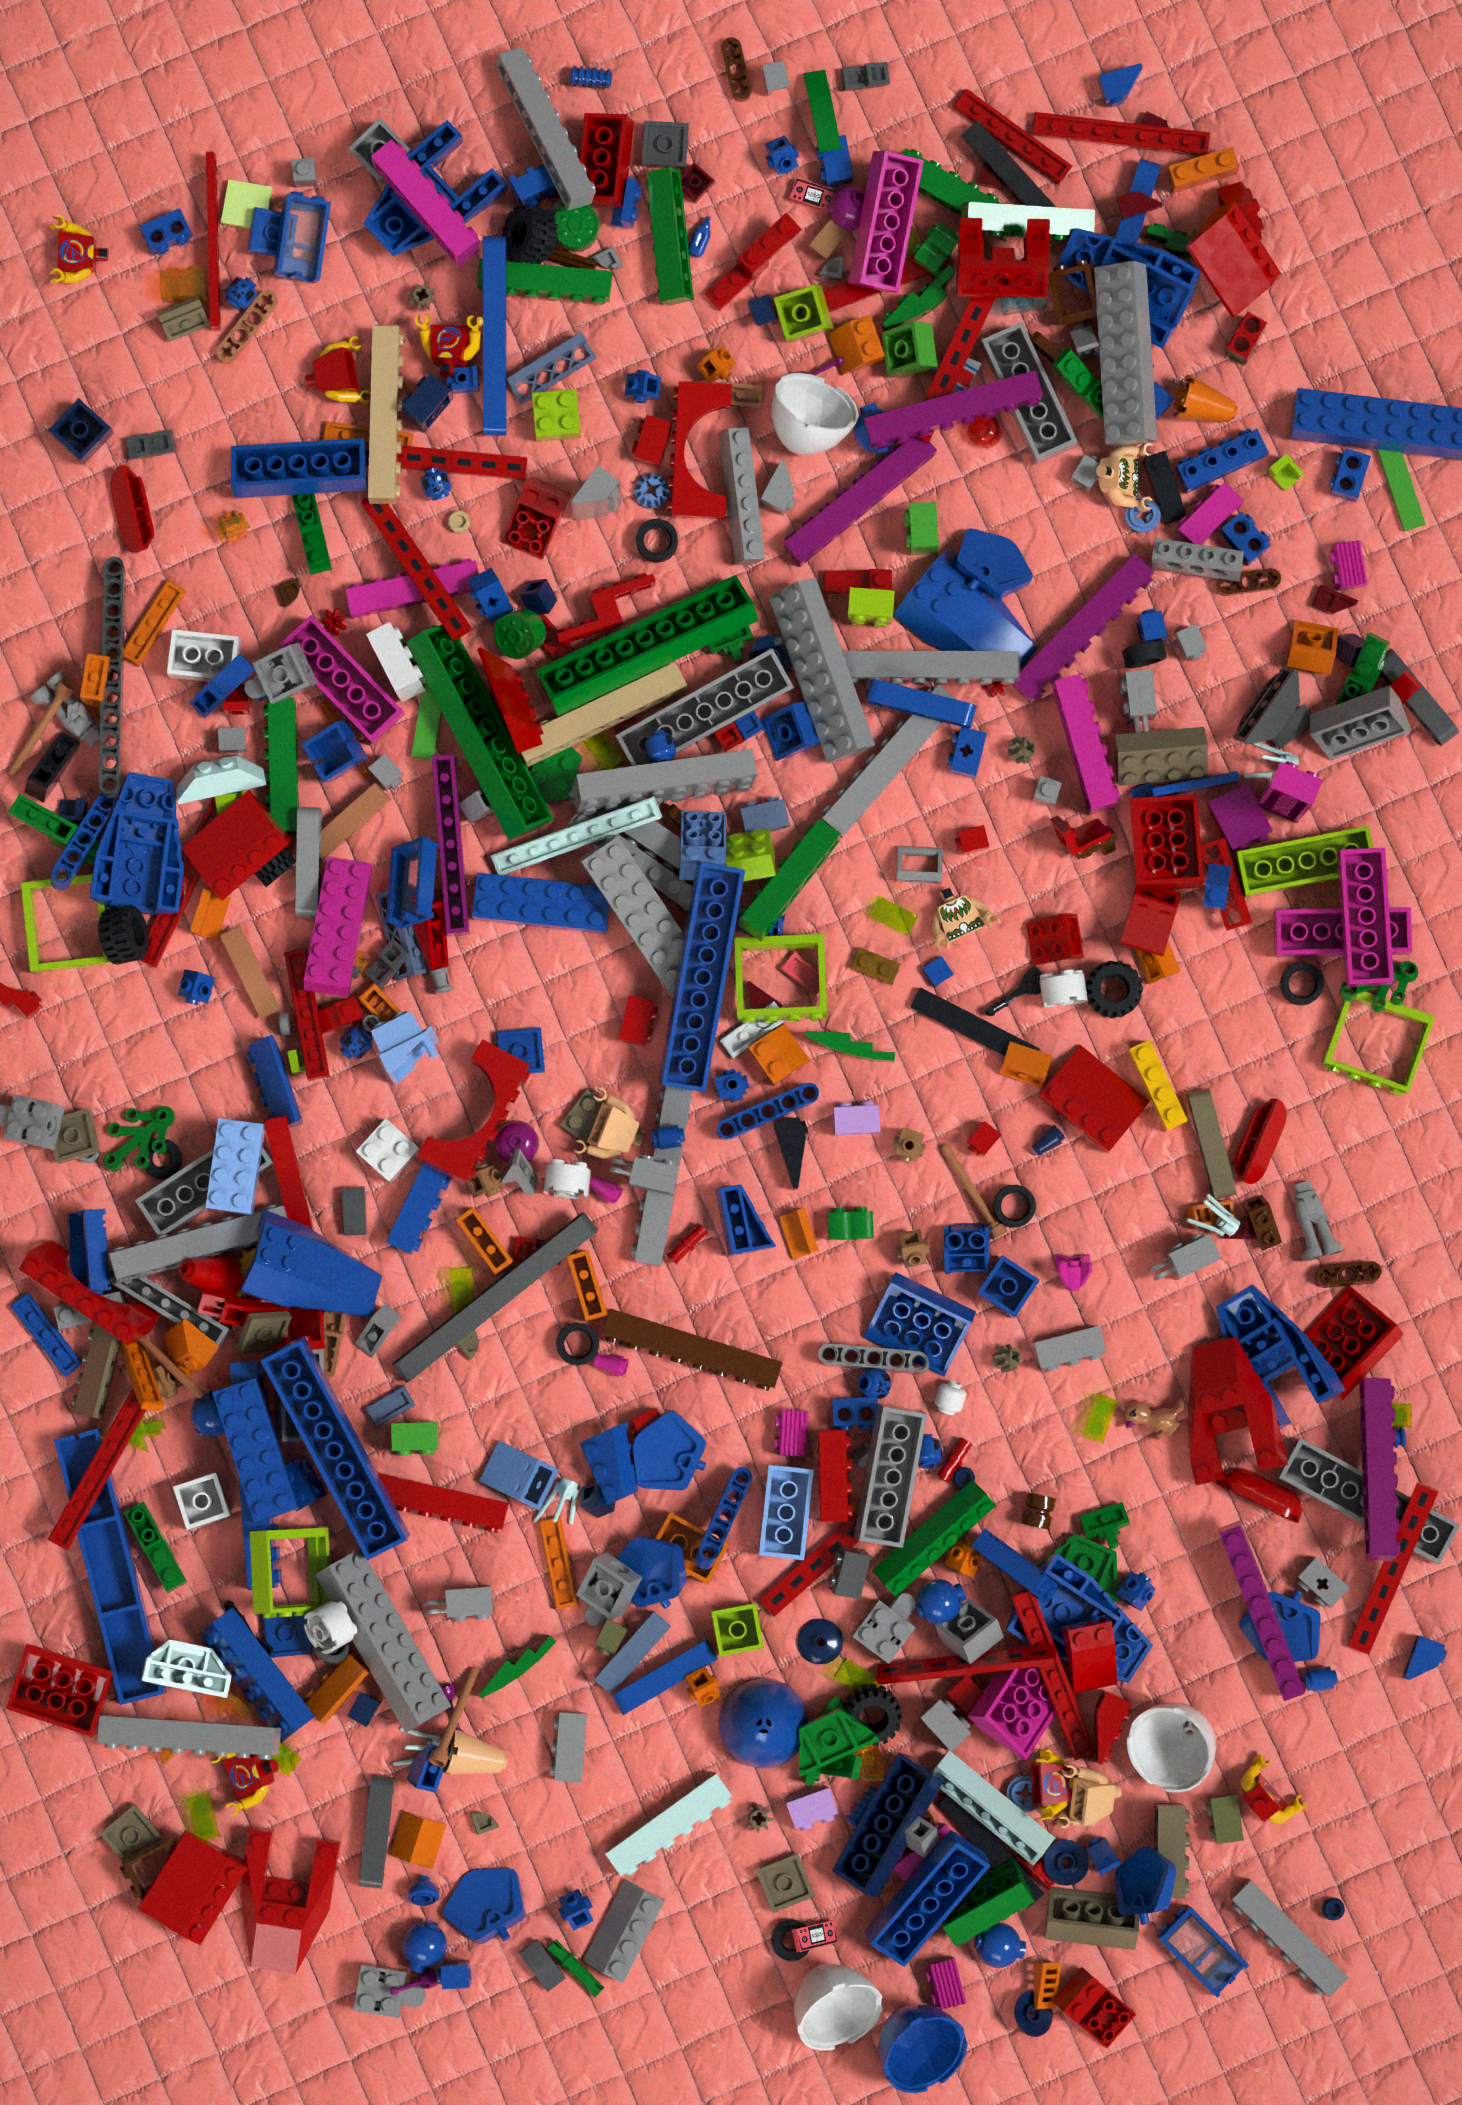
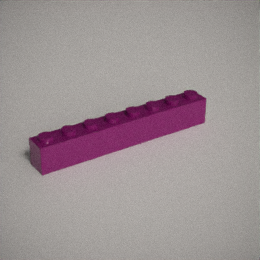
M1036 370L866 417L863 422L870 448L883 449L888 447L891 442H907L911 440L910 437L912 436L926 437L937 429L947 431L954 428L953 425L962 423V425L974 423L975 419L980 417L990 419L1001 411L1011 413L1018 410L1019 406H1036L1042 400L1043 393Z
M912 436L910 437L911 440L905 442L899 448L894 446L886 453L887 458L882 462L877 460L870 466L869 469L871 471L865 476L860 474L853 480L852 483L854 485L848 490L844 488L835 496L837 499L831 504L829 502L825 503L818 510L820 513L814 518L812 516L808 517L801 524L803 527L799 531H791L784 538L786 541L783 547L800 567L932 459L937 454V449L932 443H927Z
M1134 554L1020 672V681H1014L1012 686L1029 702L1033 699L1038 701L1046 692L1044 690L1045 686L1049 682L1053 685L1054 681L1061 677L1059 672L1064 667L1070 668L1077 660L1074 656L1079 651L1084 653L1092 644L1090 640L1095 635L1099 637L1107 629L1105 624L1110 619L1115 621L1123 612L1121 608L1126 603L1130 605L1138 597L1136 592L1141 587L1145 590L1153 581L1151 577L1154 571Z
M454 754L432 756L446 933L448 937L470 935Z
M1364 1378L1359 1383L1365 1560L1393 1561L1397 1554L1400 1553V1541H1397L1396 1533L1399 1531V1519L1396 1518L1399 1499L1398 1496H1395L1398 1476L1394 1474L1397 1453L1393 1450V1443L1396 1442V1431L1393 1430L1392 1423L1395 1420V1408H1392L1395 1389L1394 1386H1391V1379Z
M1241 1521L1220 1527L1219 1535L1283 1700L1287 1701L1305 1694V1686Z

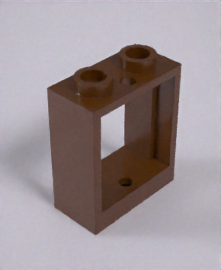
M1087 259L1074 262V267L1067 268L1066 264L1053 267V272L1049 273L1048 281L1058 326L1097 317L1095 262L1087 263ZM1084 270L1093 308L1066 314L1058 276Z
M170 1833L121 1858L123 1866L120 1867L125 1879L130 1878L133 1884L130 1886V1889L135 1899L140 1897L142 1900L150 1886L142 1888L131 1864L165 1847L170 1854L176 1845Z

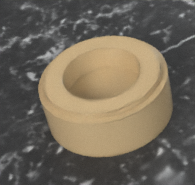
M454 511L448 518L449 527L455 533H465L470 528V517L464 511Z

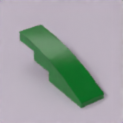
M820 70L804 73L819 153L841 149L826 71Z
M805 1032V1038L835 1052L869 1061L895 1062V1052L873 1051V1042H850L851 1033Z
M550 1635L537 1652L528 1648L515 1665L507 1659L478 1696L483 1698L523 1675L550 1650L557 1640Z

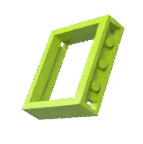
M93 874L75 876L70 885L92 883ZM50 879L21 883L30 972L35 974L112 965V962L107 959L104 952L103 956L41 963L33 889L50 888L52 885ZM98 903L99 918L103 911L111 908Z
M824 934L765 936L762 941L755 937L734 938L738 1021L754 1024L757 1020H765V1023H777L780 1019H787L788 1022H799L803 1018L817 1021L828 1017ZM818 948L820 1006L744 1009L742 951Z
M1362 992L1357 994L1354 1000L1371 1006L1372 1000L1376 995ZM1385 999L1386 1004L1383 1011L1423 1025L1403 1084L1332 1060L1351 1001L1344 1000L1322 1064L1326 1066V1070L1333 1073H1339V1071L1348 1073L1347 1077L1356 1081H1360V1078L1368 1080V1085L1380 1089L1381 1086L1390 1088L1389 1092L1398 1096H1402L1403 1093H1409L1435 1016L1402 1004L1394 1005L1390 1000Z
M328 1527L250 1531L254 1614H263V1618H277V1613H279V1617H291L292 1612H294V1616H305L308 1611L311 1612L330 1601L315 1574L330 1566ZM307 1538L310 1603L273 1606L270 1540Z

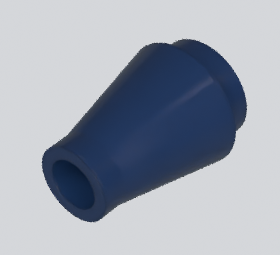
M1054 1124L1052 1127L1048 1126L1032 1145V1148L1041 1156L1043 1153L1063 1144L1062 1141L1066 1138Z

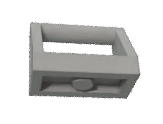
M898 846L896 882L941 884L943 848ZM902 855L938 857L937 872L903 871Z

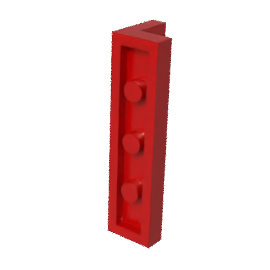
M1225 838L1201 845L1202 857L1207 873L1209 862L1221 865L1219 861L1222 859L1223 865L1231 866L1230 886L1228 889L1232 891L1233 899L1230 904L1226 903L1228 907L1226 913L1220 910L1226 931L1252 925ZM1217 845L1220 855L1215 862L1207 857L1205 849ZM1230 909L1239 912L1241 922L1229 925L1227 915Z

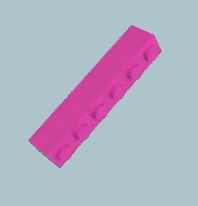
M471 558L459 560L458 564L452 566L449 563L436 566L437 569L433 570L451 597L469 593L468 590L471 589L468 580L479 574L476 560L471 561ZM406 573L393 575V579L384 580V578L373 579L371 584L366 585L354 583L349 585L350 588L345 589L352 619L426 603L409 575L406 576Z

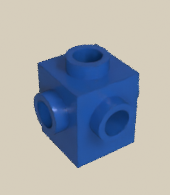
M785 135L765 143L769 155L765 157L770 169L774 168L778 175L789 173L792 169L799 167L796 160L799 157L795 145L790 144Z
M637 370L636 373L627 374L624 396L633 398L635 403H646V400L659 399L661 377L650 374L646 370Z
M185 969L179 985L178 995L186 998L185 1002L198 1006L199 1002L208 1003L212 994L215 977Z
M730 1069L722 1072L723 1076L714 1078L720 1102L728 1099L730 1103L743 1100V1095H746V1089L749 1088L747 1076H742L741 1071L736 1072L735 1069ZM730 1083H735L737 1087L735 1089H731L728 1085Z
M1130 1571L1128 1576L1122 1580L1116 1594L1123 1602L1142 1611L1147 1602L1152 1599L1156 1589L1150 1583L1151 1579L1141 1572L1137 1575Z
M579 1888L558 1898L561 1904V1908L558 1909L563 1921L568 1920L573 1931L594 1921L589 1910L593 1906L588 1896H583Z

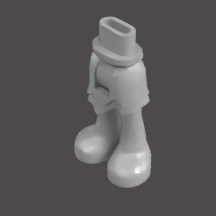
M59 671L47 682V685L56 692L55 688L59 681L66 683L65 674ZM42 686L30 699L35 704H44L49 707L55 697L46 686ZM72 695L71 698H67L64 701L68 705L67 711L60 705L55 714L70 733L79 737L81 741L85 740L92 747L100 740L99 725L95 724L93 716L78 696L75 698Z
M1311 1181L1293 1185L1296 1193L1294 1195V1199H1296L1294 1205L1296 1217L1301 1224L1306 1241V1249L1301 1254L1302 1261L1308 1262L1323 1256L1313 1226L1318 1227L1324 1256L1344 1251L1341 1243L1334 1240L1330 1232L1328 1215L1319 1196L1316 1194L1317 1190H1313Z

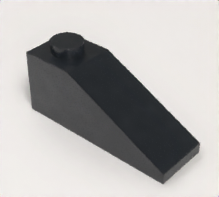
M1166 451L1145 457L1142 464L1165 525L1183 519L1186 513Z
M61 732L27 778L24 792L44 803L60 780L80 746V742Z
M799 1117L773 1125L793 1190H797L799 1186L806 1141L805 1134L809 1133L805 1120L800 1121Z

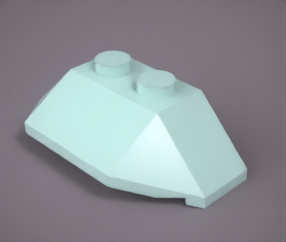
M240 754L194 763L176 787L178 804L266 785L264 769Z
M167 1640L145 1658L141 1681L227 1698L232 1675L226 1670L212 1648Z

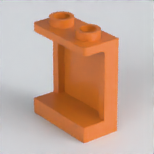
M87 653L80 698L86 706L100 708V702H103L106 681H113L114 673L108 675L110 657ZM110 695L106 699L108 703L110 701Z

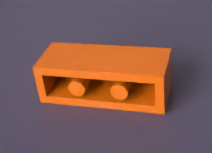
M1230 147L1170 165L1167 170V176L1173 193L1236 175L1239 166L1233 148Z
M472 1207L456 1219L495 1275H498L514 1263L475 1207Z
M589 1250L567 1256L586 1322L608 1316Z

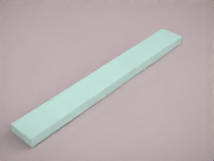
M655 796L492 854L490 857L497 875H504L662 818Z

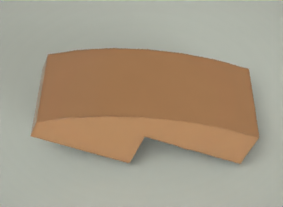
M832 216L810 243V246L827 259L849 230L837 226L833 222Z

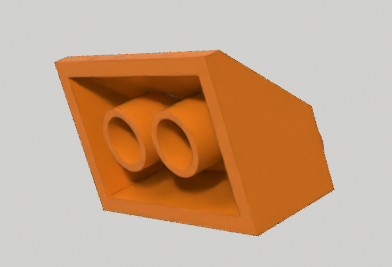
M349 1654L343 1661L336 1663L335 1665L338 1668L333 1674L328 1672L321 1679L320 1682L323 1685L318 1691L313 1689L305 1698L308 1701L306 1703L307 1707L321 1724L328 1722L371 1673L352 1654Z

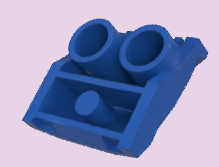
M957 1223L944 1226L945 1274L952 1272L990 1273V1225Z

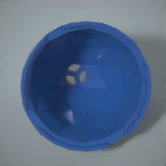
M770 1678L752 1679L741 1683L724 1700L718 1720L719 1733L727 1751L739 1762L754 1768H774L787 1763L799 1752V1726L808 1722V1714L803 1700L789 1685ZM760 1719H762V1724L759 1725V1726H756V1725H757V1721H759ZM766 1719H769L771 1722V1727L766 1724ZM761 1729H766V1730H768V1732H767V1733H761L760 1730H761Z
M915 2004L901 2007L888 2017L881 2030L878 2052L884 2074L894 2088L906 2093H920L928 2091L927 2087L938 2082L941 2084L946 2082L957 2071L966 2055L968 2042L965 2037L964 2028L950 2014L934 2006Z

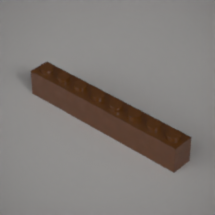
M611 1308L602 1335L606 1336V1341L618 1344L619 1340L627 1342L628 1348L638 1351L643 1347L649 1349L648 1354L661 1358L662 1354L671 1356L670 1361L683 1364L684 1361L693 1363L692 1368L705 1371V1367L714 1370L713 1374L726 1378L727 1374L736 1376L735 1381L743 1384H748V1381L757 1383L756 1388L769 1391L770 1387L775 1389L783 1363Z

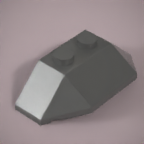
M1283 666L1279 673L1275 674L1265 684L1240 720L1236 734L1233 737L1236 741L1248 745L1275 739L1282 732L1283 726L1295 713L1300 703L1299 675L1296 669Z

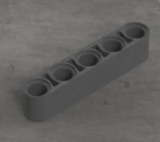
M1389 648L1384 656L1386 661L1380 672V675L1388 685H1391L1406 670L1420 683L1397 653ZM1423 685L1404 703L1438 745L1443 746L1459 733L1457 726Z
M371 1776L359 1887L382 1889L394 1777Z

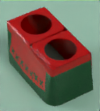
M1247 311L1226 346L1225 354L1245 366V363L1247 364L1264 334L1267 322ZM1251 318L1260 323L1258 332L1250 333L1245 329L1247 319ZM1238 337L1248 339L1250 346L1247 351L1239 352L1235 349L1234 341Z

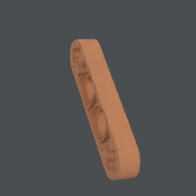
M270 290L262 291L217 348V356L222 363H233L276 309L278 300L274 292ZM271 296V301L273 304H266L263 308V310L266 313L263 314L260 310L261 307L264 305L263 298L265 297L268 299ZM251 313L260 315V321L257 324L248 322V316ZM239 330H243L247 334L246 339L241 342L236 341L234 338L235 333ZM229 340H231L239 348L236 349L233 346L230 351L232 356L223 358L222 350H228L231 347V343H229Z

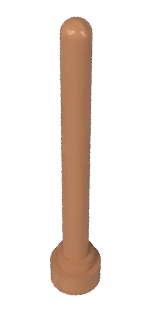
M59 681L57 684L56 692L54 693L56 695L9 768L8 772L11 776H15L63 700L66 701L67 698H71L75 690L62 681Z
M947 1143L942 1144L941 1150L985 1221L990 1225L989 1235L991 1239L994 1240L1008 1230L1004 1224L1000 1223L999 1220H995Z
M146 1336L135 1341L136 1343L139 1342L196 1398L203 1396V1391Z
M476 1667L470 1669L439 1747L431 1752L428 1759L431 1764L437 1767H445L449 1759L447 1749L479 1673Z

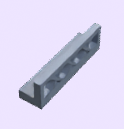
M580 332L508 377L507 384L520 404L523 405L532 399V393L546 391L595 360L596 356L589 347L584 334ZM581 347H584L589 354V357L583 361L574 359L575 351ZM561 360L570 362L568 370L564 373L555 371L557 362ZM541 372L551 373L550 381L546 384L537 383L538 374ZM522 384L532 385L531 393L522 398L517 387Z
M388 890L375 894L387 944L393 938L396 941L398 939L401 946L409 954L404 961L407 973L402 974L400 967L395 974L396 981L428 974L430 970H428L413 927L409 926L401 929L396 926L393 930L391 924L386 922L387 907L384 897L388 896ZM408 896V904H407V905H410L409 902H411V901H413V900L411 899V897Z
M654 1611L594 1681L612 1694L669 1630L671 1625Z

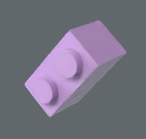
M874 1101L860 1102L861 1106H852L849 1102L838 1103V1107L833 1109L835 1136L880 1134L879 1105H874Z
M829 1787L786 1802L795 1829L800 1828L801 1831L814 1827L813 1823L819 1820L822 1821V1824L835 1819L834 1815L838 1814Z

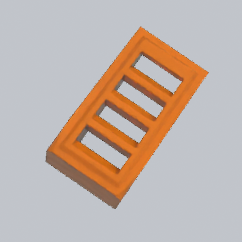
M373 981L357 995V998L373 1015L379 1018L380 1022L385 1021L384 1018L392 1010L396 1013L387 1022L395 1019L394 1016L402 1012ZM375 990L377 993L367 1001L365 998ZM382 997L383 1000L373 1008L371 1005ZM388 1003L389 1007L380 1015L378 1011Z
M1233 1199L1219 1201L1236 1218ZM1205 1204L1186 1207L1187 1219L1197 1220L1211 1226L1216 1225L1217 1220H1215L1214 1212ZM1204 1209H1207L1208 1222L1205 1219ZM1188 1223L1189 1229L1201 1228Z
M1060 1962L1033 1963L1034 2009L1055 2008L1056 2004L1052 2001L1058 1992L1061 1970ZM1044 1988H1048V1993H1044ZM1043 1997H1048V2002H1042Z

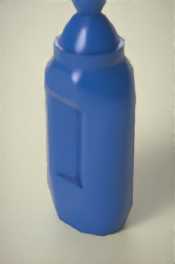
M707 216L706 220L693 233L688 246L689 254L700 258L704 254L711 236L710 216Z

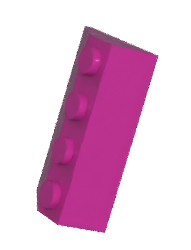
M1013 1645L1011 1649L1024 1648V1647H1030V1646H1029V1645ZM1038 1667L996 1671L968 1717L984 1733L1023 1760H1027L1056 1713Z

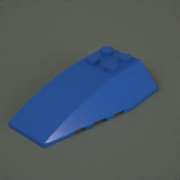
M1074 228L1057 266L1066 264V267L1070 268L1074 267V262L1087 259V263L1095 262L1096 267L1129 261L1146 264L1151 343L1163 349L1186 311L1198 286L1201 270L1164 249ZM1084 270L1064 275L1073 284L1087 293V296L1090 298Z
M948 547L909 591L893 613V617L925 643L943 651H1019L1021 670L1038 647L1002 599L994 598L979 586L973 592L967 588L971 580L956 568L955 561L958 554Z
M128 773L95 854L90 899L110 908L133 905L141 913L150 915L179 912L184 864L181 857L182 848L179 840V824L176 816L177 808L173 780Z
M262 1210L257 1231L261 1232L252 1265L245 1272L241 1292L282 1307L294 1306L306 1310L319 1309L323 1312L336 1311L348 1315L372 1316L382 1275L308 1226L270 1211Z
M1054 1553L1038 1569L1058 1585L1056 1593L1045 1603L1037 1597L1036 1599L1060 1660L1067 1662L1061 1626L1105 1617L1112 1621L1116 1644L1117 1679L1129 1683L1153 1644L1132 1623L1093 1577L1057 1553ZM1013 1605L1006 1629L1028 1643Z

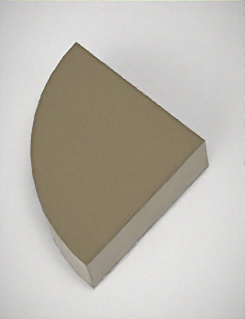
M475 1330L457 1343L470 1360L475 1356L479 1345L478 1335Z
M483 1812L470 1813L477 1835L499 1828L498 1823L492 1816Z

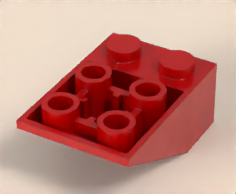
M530 476L523 486L502 542L543 559L565 512L571 493Z
M1136 886L1129 905L1120 943L1163 957L1181 893L1166 888Z
M1103 1690L1094 1709L1095 1762L1100 1765L1103 1762L1107 1763L1113 1752L1110 1747L1113 1741L1118 1742L1123 1731L1120 1729L1123 1720L1128 1721L1133 1711L1130 1708L1132 1703Z
M1082 1966L1052 2001L1105 2048H1108L1136 2015L1132 2009Z

